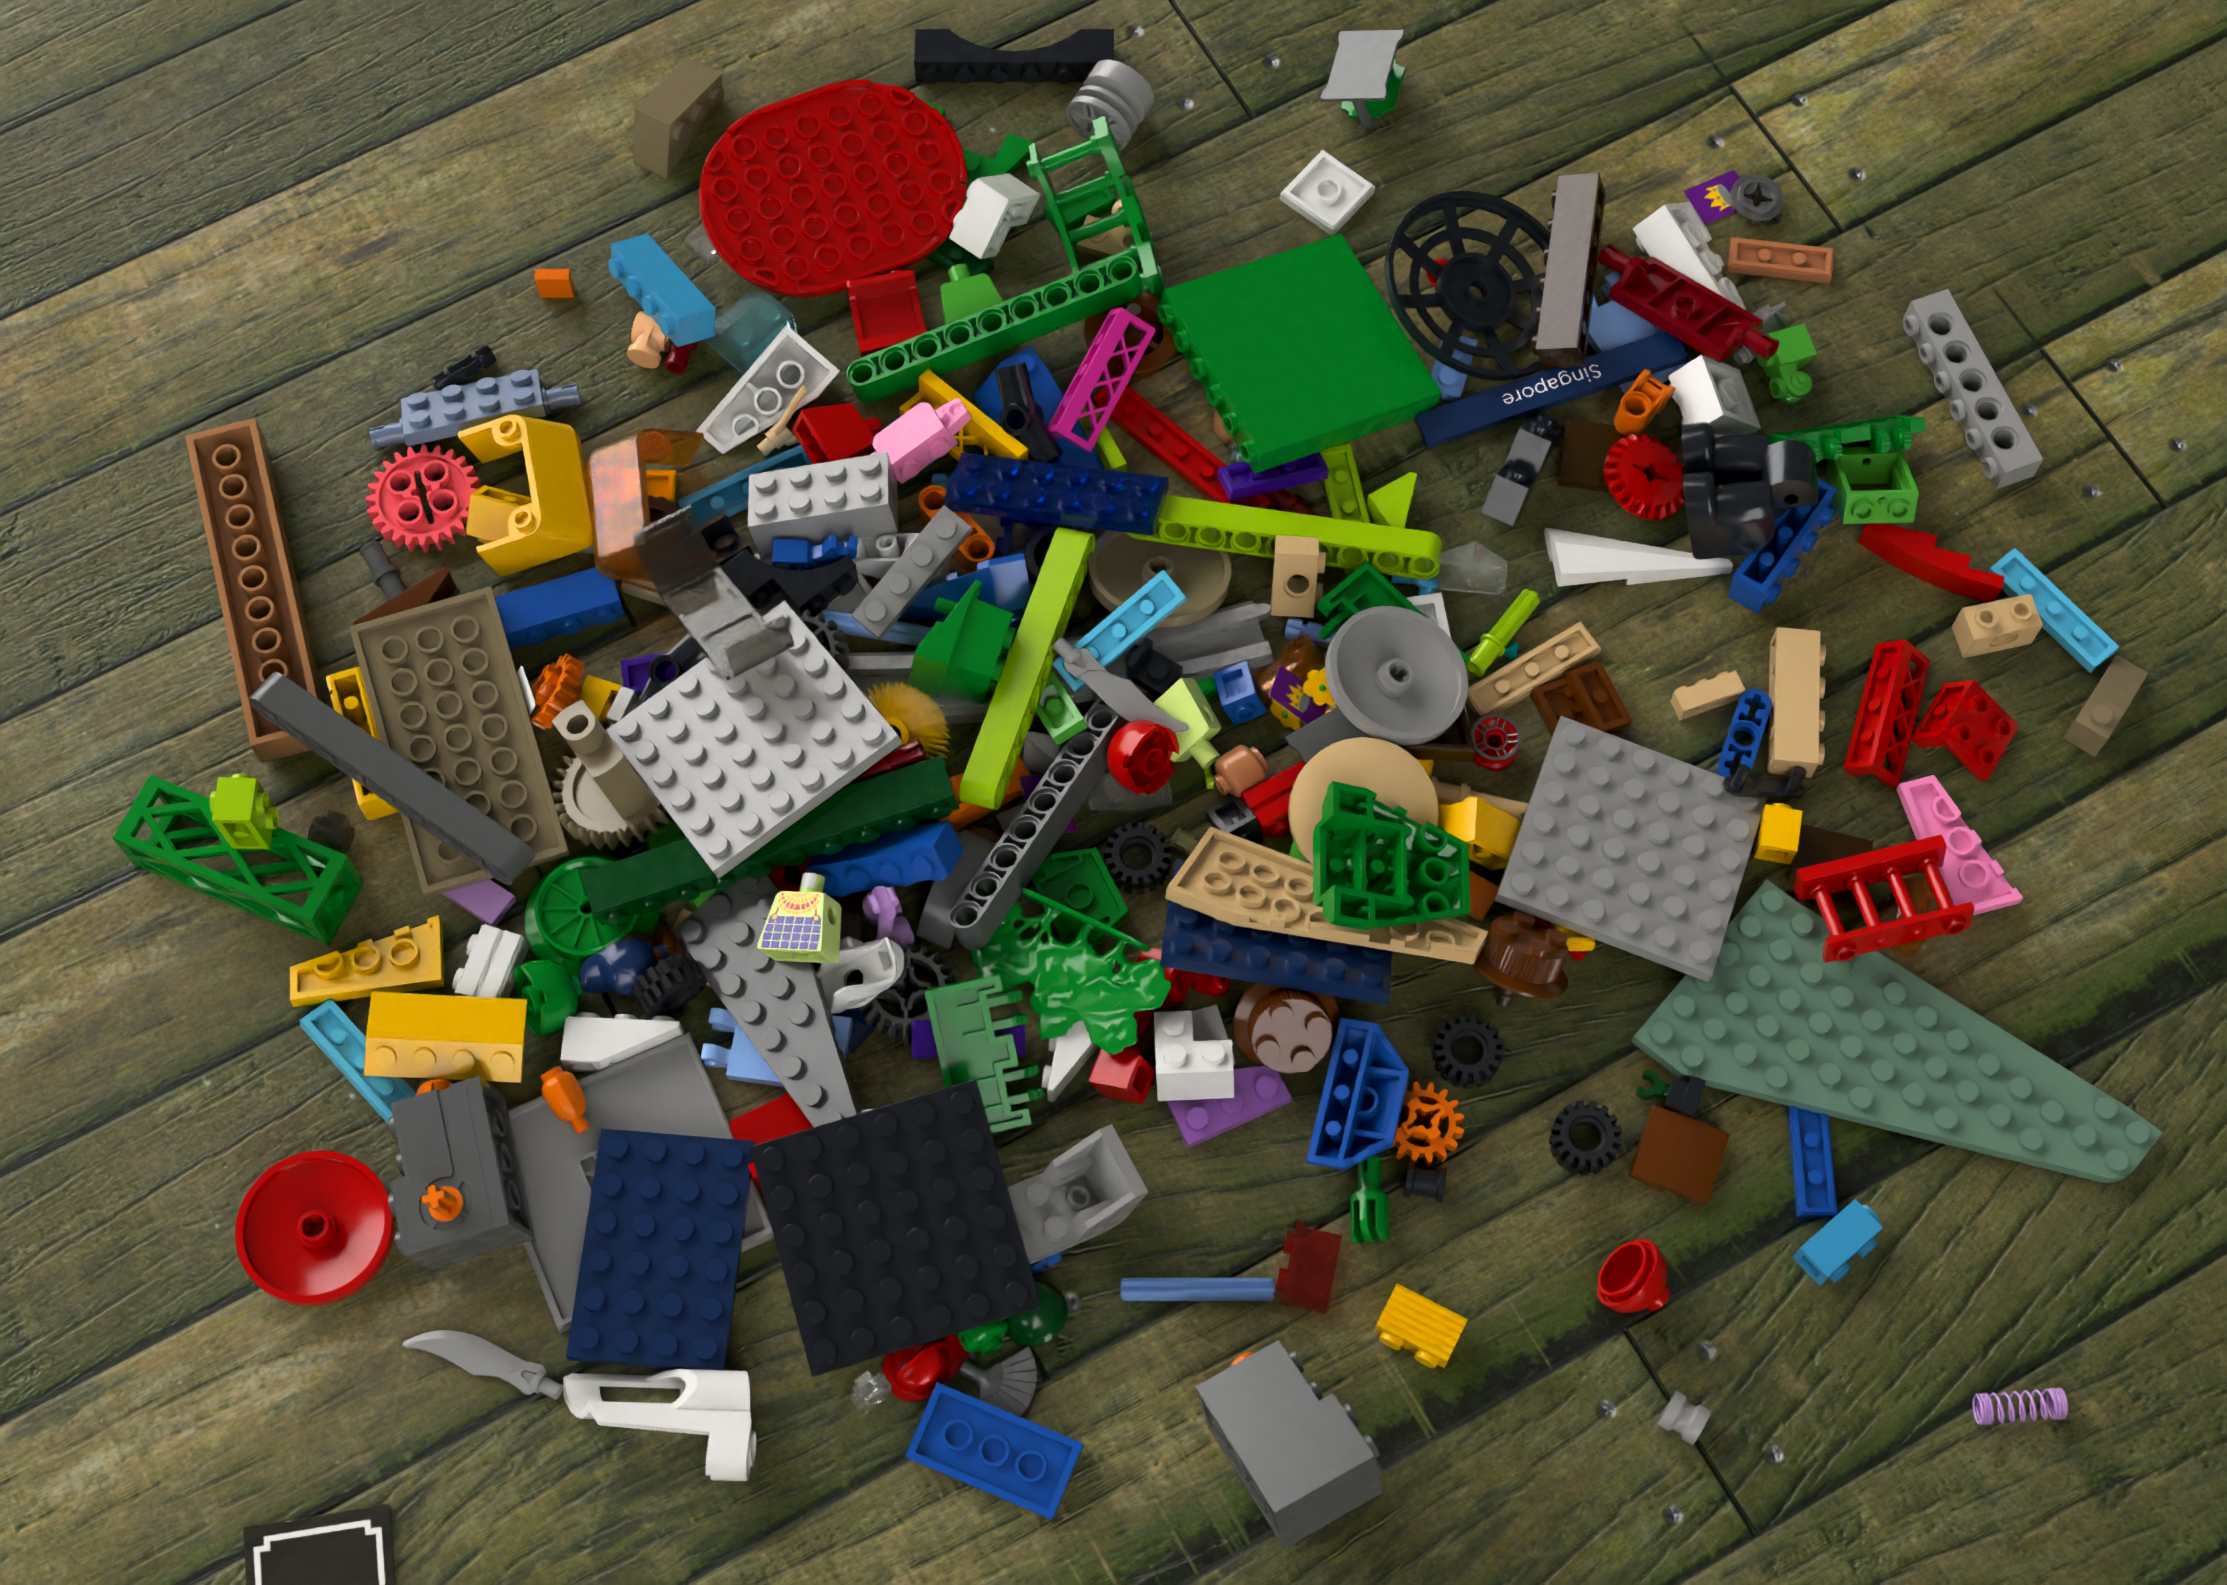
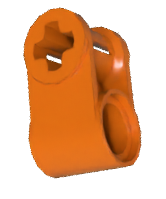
M1644 369L1620 401L1614 418L1616 430L1625 436H1629L1632 433L1635 436L1639 435L1656 414H1659L1665 408L1676 388L1671 384L1666 386L1652 377L1650 370Z

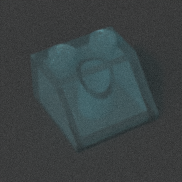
M749 291L715 320V336L704 339V341L744 375L786 325L796 333L793 313L771 294Z

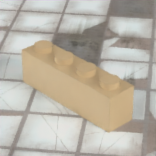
M1777 627L1770 641L1769 697L1772 706L1768 717L1767 774L1791 776L1794 768L1801 766L1807 771L1805 777L1811 778L1817 766L1823 764L1825 746L1819 743V732H1823L1825 711L1819 710L1820 699L1824 698L1826 687L1825 677H1820V666H1824L1826 658V646L1820 644V631Z

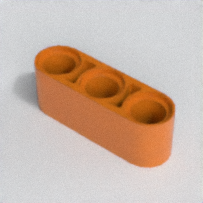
M932 485L920 492L918 497L920 517L925 527L940 510L928 509L932 505H940L942 507L945 505L972 527L973 531L952 555L968 574L978 570V563L995 559V548L992 539L946 489L941 486ZM977 553H983L987 555L982 559H975L972 557Z

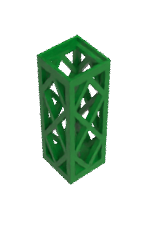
M149 775L113 836V840L134 866L328 947L330 946L364 885L363 879L347 855L279 827L272 829L270 849H232L212 821L213 814L210 811L209 798ZM158 797L164 803L162 806H154ZM179 816L205 826L171 831ZM156 817H161L158 823L154 819ZM144 821L152 830L147 842L135 838ZM218 836L223 844L177 850L172 842ZM263 850L288 862L249 867L241 853ZM230 854L238 868L214 871L190 860ZM304 871L309 880L262 886L256 877ZM314 872L321 874L318 878ZM244 878H245V879L247 880V882L249 883V885H248V884H245V883H243V882H241V881H238L237 879H244ZM311 891L303 906H298L276 896Z

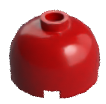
M1137 720L1125 724L1113 736L1108 747L1107 765L1110 774L1119 785L1134 794L1141 795L1140 793L1144 792L1150 795L1156 793L1166 784L1174 772L1175 765L1171 764L1172 760L1170 758L1172 752L1179 754L1177 736L1170 728L1147 720Z

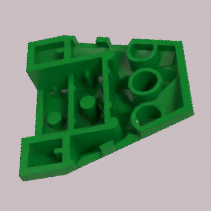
M1335 781L1328 785L1322 804V820L1315 826L1313 832V902L1316 906L1323 907V915L1330 924L1360 930H1372L1467 916L1471 912L1468 843L1429 822L1423 826L1406 817V809L1398 805L1391 809L1376 801L1377 794L1367 788Z

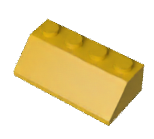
M372 992L366 1032L364 1076L468 1080L480 1076L486 1081L521 1083L524 1067L527 999Z

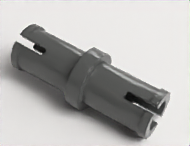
M380 541L366 543L359 553L373 573L372 580L375 586L381 587L388 600L407 590L400 578L401 572L398 566L391 563Z

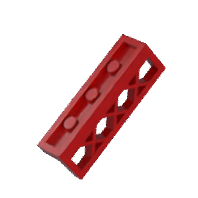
M1906 639L1878 643L1875 646L1843 770L1851 776L1873 774L1888 787H1897L1899 785L1931 661ZM1910 660L1916 664L1913 678L1909 668ZM1903 689L1906 697L1905 709L1901 700ZM1894 721H1896L1898 729L1897 740L1893 732ZM1886 752L1890 761L1889 771L1883 766Z

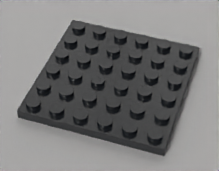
M976 1079L750 1146L812 1377L1042 1308Z

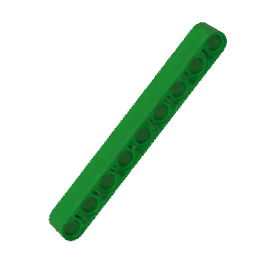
M1128 256L1115 257L867 355L850 364L846 372L847 379L860 401L865 403L876 402L919 385L918 377L928 369L939 377L1137 298L1143 290V282L1137 264Z

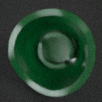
M1034 1280L1042 1305L1041 1309L1005 1319L1009 1326L1006 1332L1007 1336L1019 1345L1026 1347L1044 1345L1060 1334L1066 1324L1068 1306L1065 1297L1056 1287L1045 1281Z

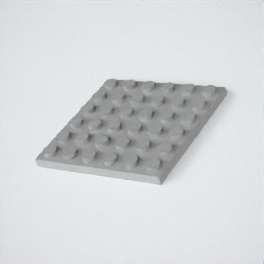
M786 601L773 608L606 730L718 879L902 744L898 734Z
M1560 716L1494 901L1709 982L1715 969L1767 798L1734 796L1723 788L1722 783L1725 779L1723 776Z

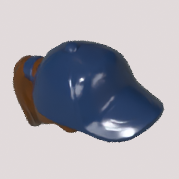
M662 920L654 925L653 935L632 933L618 942L610 943L607 948L587 958L579 972V981L582 989L593 994L616 991L623 996L633 995V985L639 981L638 978L642 974H647L648 968L651 966L656 967L660 960H665L677 950V940L667 928L666 921Z

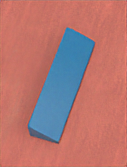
M801 444L675 502L679 510L683 511L688 527L693 534L697 528L723 513L730 517L748 508L749 475L811 465L813 463Z

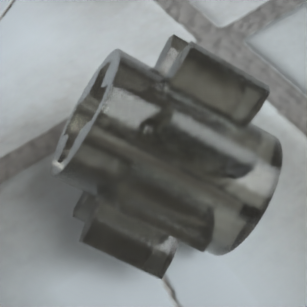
M329 810L327 817L322 815V817L317 816L314 818L308 831V840L337 852L346 853L353 843L355 829L349 826L350 821L346 820L347 815Z

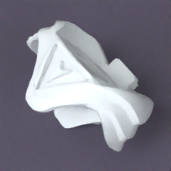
M849 936L841 939L839 962L821 963L816 971V976L821 980L830 1013H840L846 1009L864 1006L879 993L891 987L901 976L904 968L903 950L894 941L889 940L888 937L866 943ZM854 970H860L863 974L862 985L847 986L848 975Z

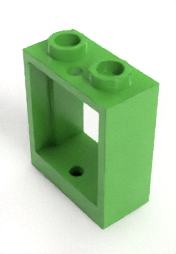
M1842 447L1841 459L1828 460L1825 478L1828 484L1838 489L1834 503L1842 524L1914 522L1919 491L1902 450L1891 449L1886 453L1871 452L1870 447ZM1865 458H1869V459H1870V460H1869L1868 462H1866V463H1863V462H1862ZM1849 484H1890L1892 490L1851 491Z

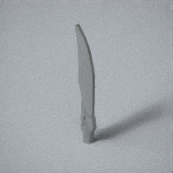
M1063 637L1059 638L1052 646L1064 658L1063 662L1066 672L1081 679L1114 712L1129 722L1147 720L1159 723L1170 728L1174 733L1188 730L1187 724L1172 718L1160 710L1131 680L1120 678L1107 672V669L1097 662L1088 649L1073 648Z
M437 1330L425 1332L403 1342L404 1348L435 1354L459 1366L473 1376L498 1377L512 1384L525 1395H531L534 1392L539 1394L541 1392L556 1400L563 1391L562 1384L548 1378L547 1371L542 1364L526 1362L476 1335L452 1330Z

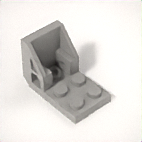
M1112 1124L1098 1129L1052 1160L1043 1173L1008 1187L1030 1265L1109 1231L1123 1222L1148 1193L1145 1184Z

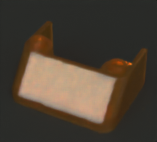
M647 428L601 446L591 453L586 464L594 562L597 570L603 576L611 579L700 585L716 559V552L681 549L679 534L672 526L666 523L650 521L645 463L688 467L704 440L703 433Z

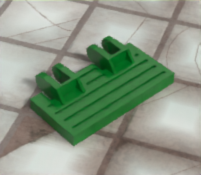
M1897 415L1765 434V436L1769 439V445L1784 440H1798L1806 443L1813 449L1817 463L1822 459H1841L1843 453L1841 444L1868 440L1871 452L1886 453L1891 449H1911V434L1926 432L1924 417Z
M1367 561L1325 595L1316 607L1326 617H1329L1337 609L1340 611L1318 633V636L1323 640L1330 638L1353 615L1372 607H1402L1423 616L1425 615ZM1457 646L1466 666L1470 658Z
M999 973L924 990L945 1088L976 1079L992 1133L1032 1124L1028 1106L1011 1110L1010 1105L1044 1097L1042 1087H1030L1022 1091L1007 1093L1005 1082L1033 1077L1039 1074L1038 1064L1002 1070L1018 1066L1019 1062L1012 1032L995 1035L994 1031L1028 1023L1027 1013H1014L1006 1017L991 1019L989 1007L1013 1004L1024 999L1022 990L986 996V994L1003 991Z

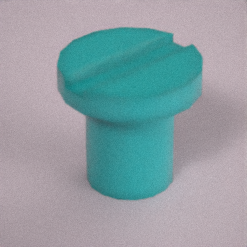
M1513 642L1510 647H1506L1505 657L1514 660L1520 648L1519 644Z

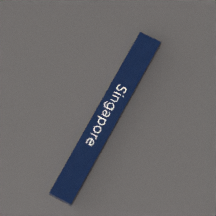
M1664 331L1586 357L1584 367L1553 368L1416 414L1415 422L1426 448L1430 449L1636 380L1644 369H1648L1651 371V374L1687 363L1689 356L1682 341Z

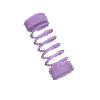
M2060 1387L2046 1388L2042 1393L2035 1389L2031 1394L2024 1390L2021 1395L2013 1391L2010 1396L2006 1392H2002L1999 1396L1993 1392L1990 1395L1979 1393L1973 1397V1413L1978 1425H1992L1994 1422V1409L1991 1397L1995 1396L1998 1401V1419L2003 1424L2005 1415L2001 1398L2003 1395H2006L2008 1398L2009 1419L2014 1423L2015 1409L2012 1396L2016 1394L2019 1398L2020 1419L2022 1422H2025L2026 1409L2022 1398L2024 1393H2027L2030 1398V1415L2032 1420L2036 1421L2037 1409L2033 1396L2037 1392L2041 1397L2040 1410L2042 1418L2046 1421L2049 1413L2053 1420H2062L2068 1415V1401L2065 1391ZM2045 1392H2047V1394H2046V1402H2045V1399H2044V1394H2045Z

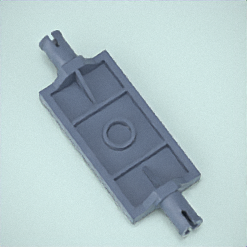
M538 369L530 371L518 370L507 376L498 378L486 377L475 383L461 386L449 385L442 390L411 394L401 399L402 418H400V422L375 428L372 427L369 428L374 450L404 442L408 447L457 436L460 431L507 415H519L530 418L543 417L546 414H551L550 410L580 405L581 401L576 383L546 390L541 385Z

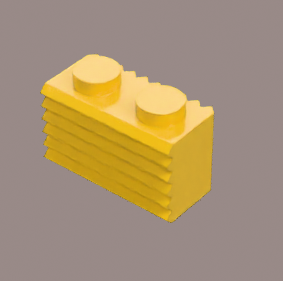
M1397 1283L1375 1326L1374 1332L1380 1335L1379 1340L1386 1346L1395 1350H1400L1401 1346H1403L1405 1349L1416 1353L1414 1358L1421 1364L1430 1368H1436L1438 1364L1440 1367L1445 1368L1468 1319Z

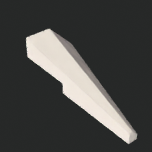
M1553 528L1544 529L1549 562L1553 561L1558 587L1625 579L1626 585L1730 574L1733 568L1732 562L1728 559L1712 558L1698 560L1693 557V553Z

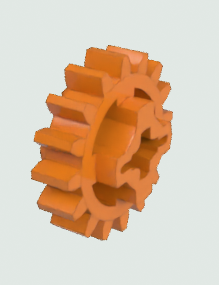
M566 653L564 657L562 655L559 656L556 663L553 662L551 665H546L543 668L541 675L530 688L535 700V707L529 715L533 725L544 731L546 728L550 729L553 725V719L579 699L582 688L579 687L582 683L580 678L585 673L583 670L584 663Z
M1414 1082L1412 1092L1406 1090L1402 1110L1407 1121L1402 1123L1401 1127H1397L1394 1145L1389 1147L1397 1146L1399 1148L1396 1156L1397 1159H1401L1407 1154L1410 1156V1163L1416 1164L1418 1158H1423L1424 1163L1428 1167L1431 1166L1433 1156H1436L1441 1162L1446 1160L1447 1153L1445 1149L1452 1152L1456 1151L1458 1143L1455 1139L1462 1138L1464 1129L1456 1125L1463 1123L1464 1114L1454 1113L1459 1102L1458 1100L1446 1101L1447 1089H1443L1437 1094L1434 1092V1083L1430 1082L1426 1090H1421L1419 1083ZM1416 1119H1418L1421 1123H1425L1427 1121L1430 1122L1428 1129H1426L1423 1125H1419L1418 1127H1416ZM1446 1120L1447 1133L1442 1139L1438 1127ZM1411 1142L1423 1145L1424 1147L1413 1145Z

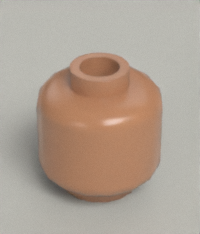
M1237 745L1215 761L1214 767L1217 775L1212 779L1224 796L1230 793L1235 797L1241 798V793L1267 779L1266 772L1269 771V767L1262 754L1254 746L1248 748L1245 745Z

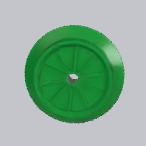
M603 854L582 855L558 864L541 878L529 897L525 911L527 939L539 960L544 959L558 962L569 971L571 977L576 976L579 979L580 968L584 961L593 954L607 948L610 943L618 942L632 933L653 935L654 925L659 922V911L654 913L641 912L629 916L625 922L617 925H602L590 913L592 911L582 872L622 859Z

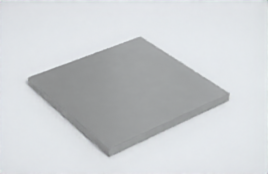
M690 1032L577 1080L586 1099L584 1116L591 1127L579 1135L576 1134L570 1122L561 1121L553 1114L543 1095L508 1110L534 1234V1240L524 1242V1246L560 1333L571 1328L601 1128L734 1139L727 1118ZM752 1177L742 1252L774 1238L768 1213Z

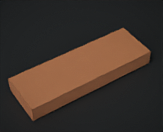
M1731 237L1727 272L1830 284L1834 248Z

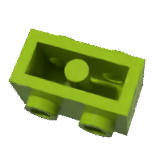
M234 774L231 778L218 777L216 791H212L210 795V811L213 814L212 821L231 848L270 849L272 829H277L279 824V811L270 800L268 792L264 791L256 778L247 774Z

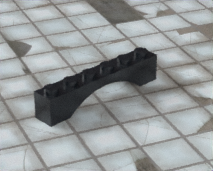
M915 29L914 68L916 82L930 84L938 82H959L963 84L971 82H992L996 84L1004 82H1025L1029 84L1058 82L1067 84L1070 82H1084L1098 61L1114 60V29H1080L1070 37L1055 44L1022 51L995 50L979 46L959 37L949 29Z

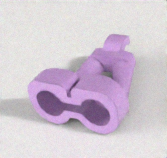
M877 886L872 892L867 893L863 899V911L866 920L878 926L876 940L888 937L889 940L894 941L901 947L903 953L906 952V947L909 943L915 948L913 932L908 920L903 916L902 907L893 886Z

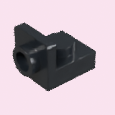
M724 513L700 526L695 531L707 557L718 568L722 567L744 549L754 556L750 545L735 532L729 517Z
M1147 637L1140 646L1135 644L1130 649L1124 661L1127 664L1126 678L1157 698L1161 697L1173 686L1183 674V667L1153 649V641Z
M1231 795L1204 810L1208 822L1214 828L1259 845L1264 842L1257 817L1241 798Z

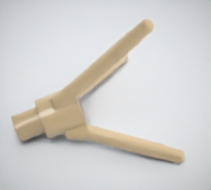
M802 385L782 418L765 433L766 438L757 445V448L765 456L775 448L779 450L784 444L788 447L799 443L796 436L791 433L786 425L803 399L807 386Z

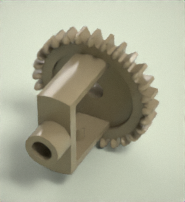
M583 700L568 706L553 719L552 723L577 756L575 759L568 756L563 757V761L569 769L557 768L556 774L561 781L555 780L552 782V787L556 791L552 794L555 802L554 809L558 813L560 823L575 840L579 838L586 846L592 842L597 849H601L606 842L611 850H615L619 840H621L627 848L630 847L632 836H636L640 842L645 841V830H649L655 835L658 833L655 823L661 822L667 825L670 823L665 815L666 809Z

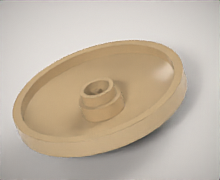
M1368 737L1350 738L1324 748L1302 768L1290 793L1288 806L1290 831L1299 852L1312 865L1313 832L1315 826L1322 820V804L1328 785L1332 781L1367 788L1377 794L1376 801L1391 809L1397 805L1406 809V817L1422 826L1427 822L1435 826L1438 825V800L1428 773L1409 752L1382 739Z

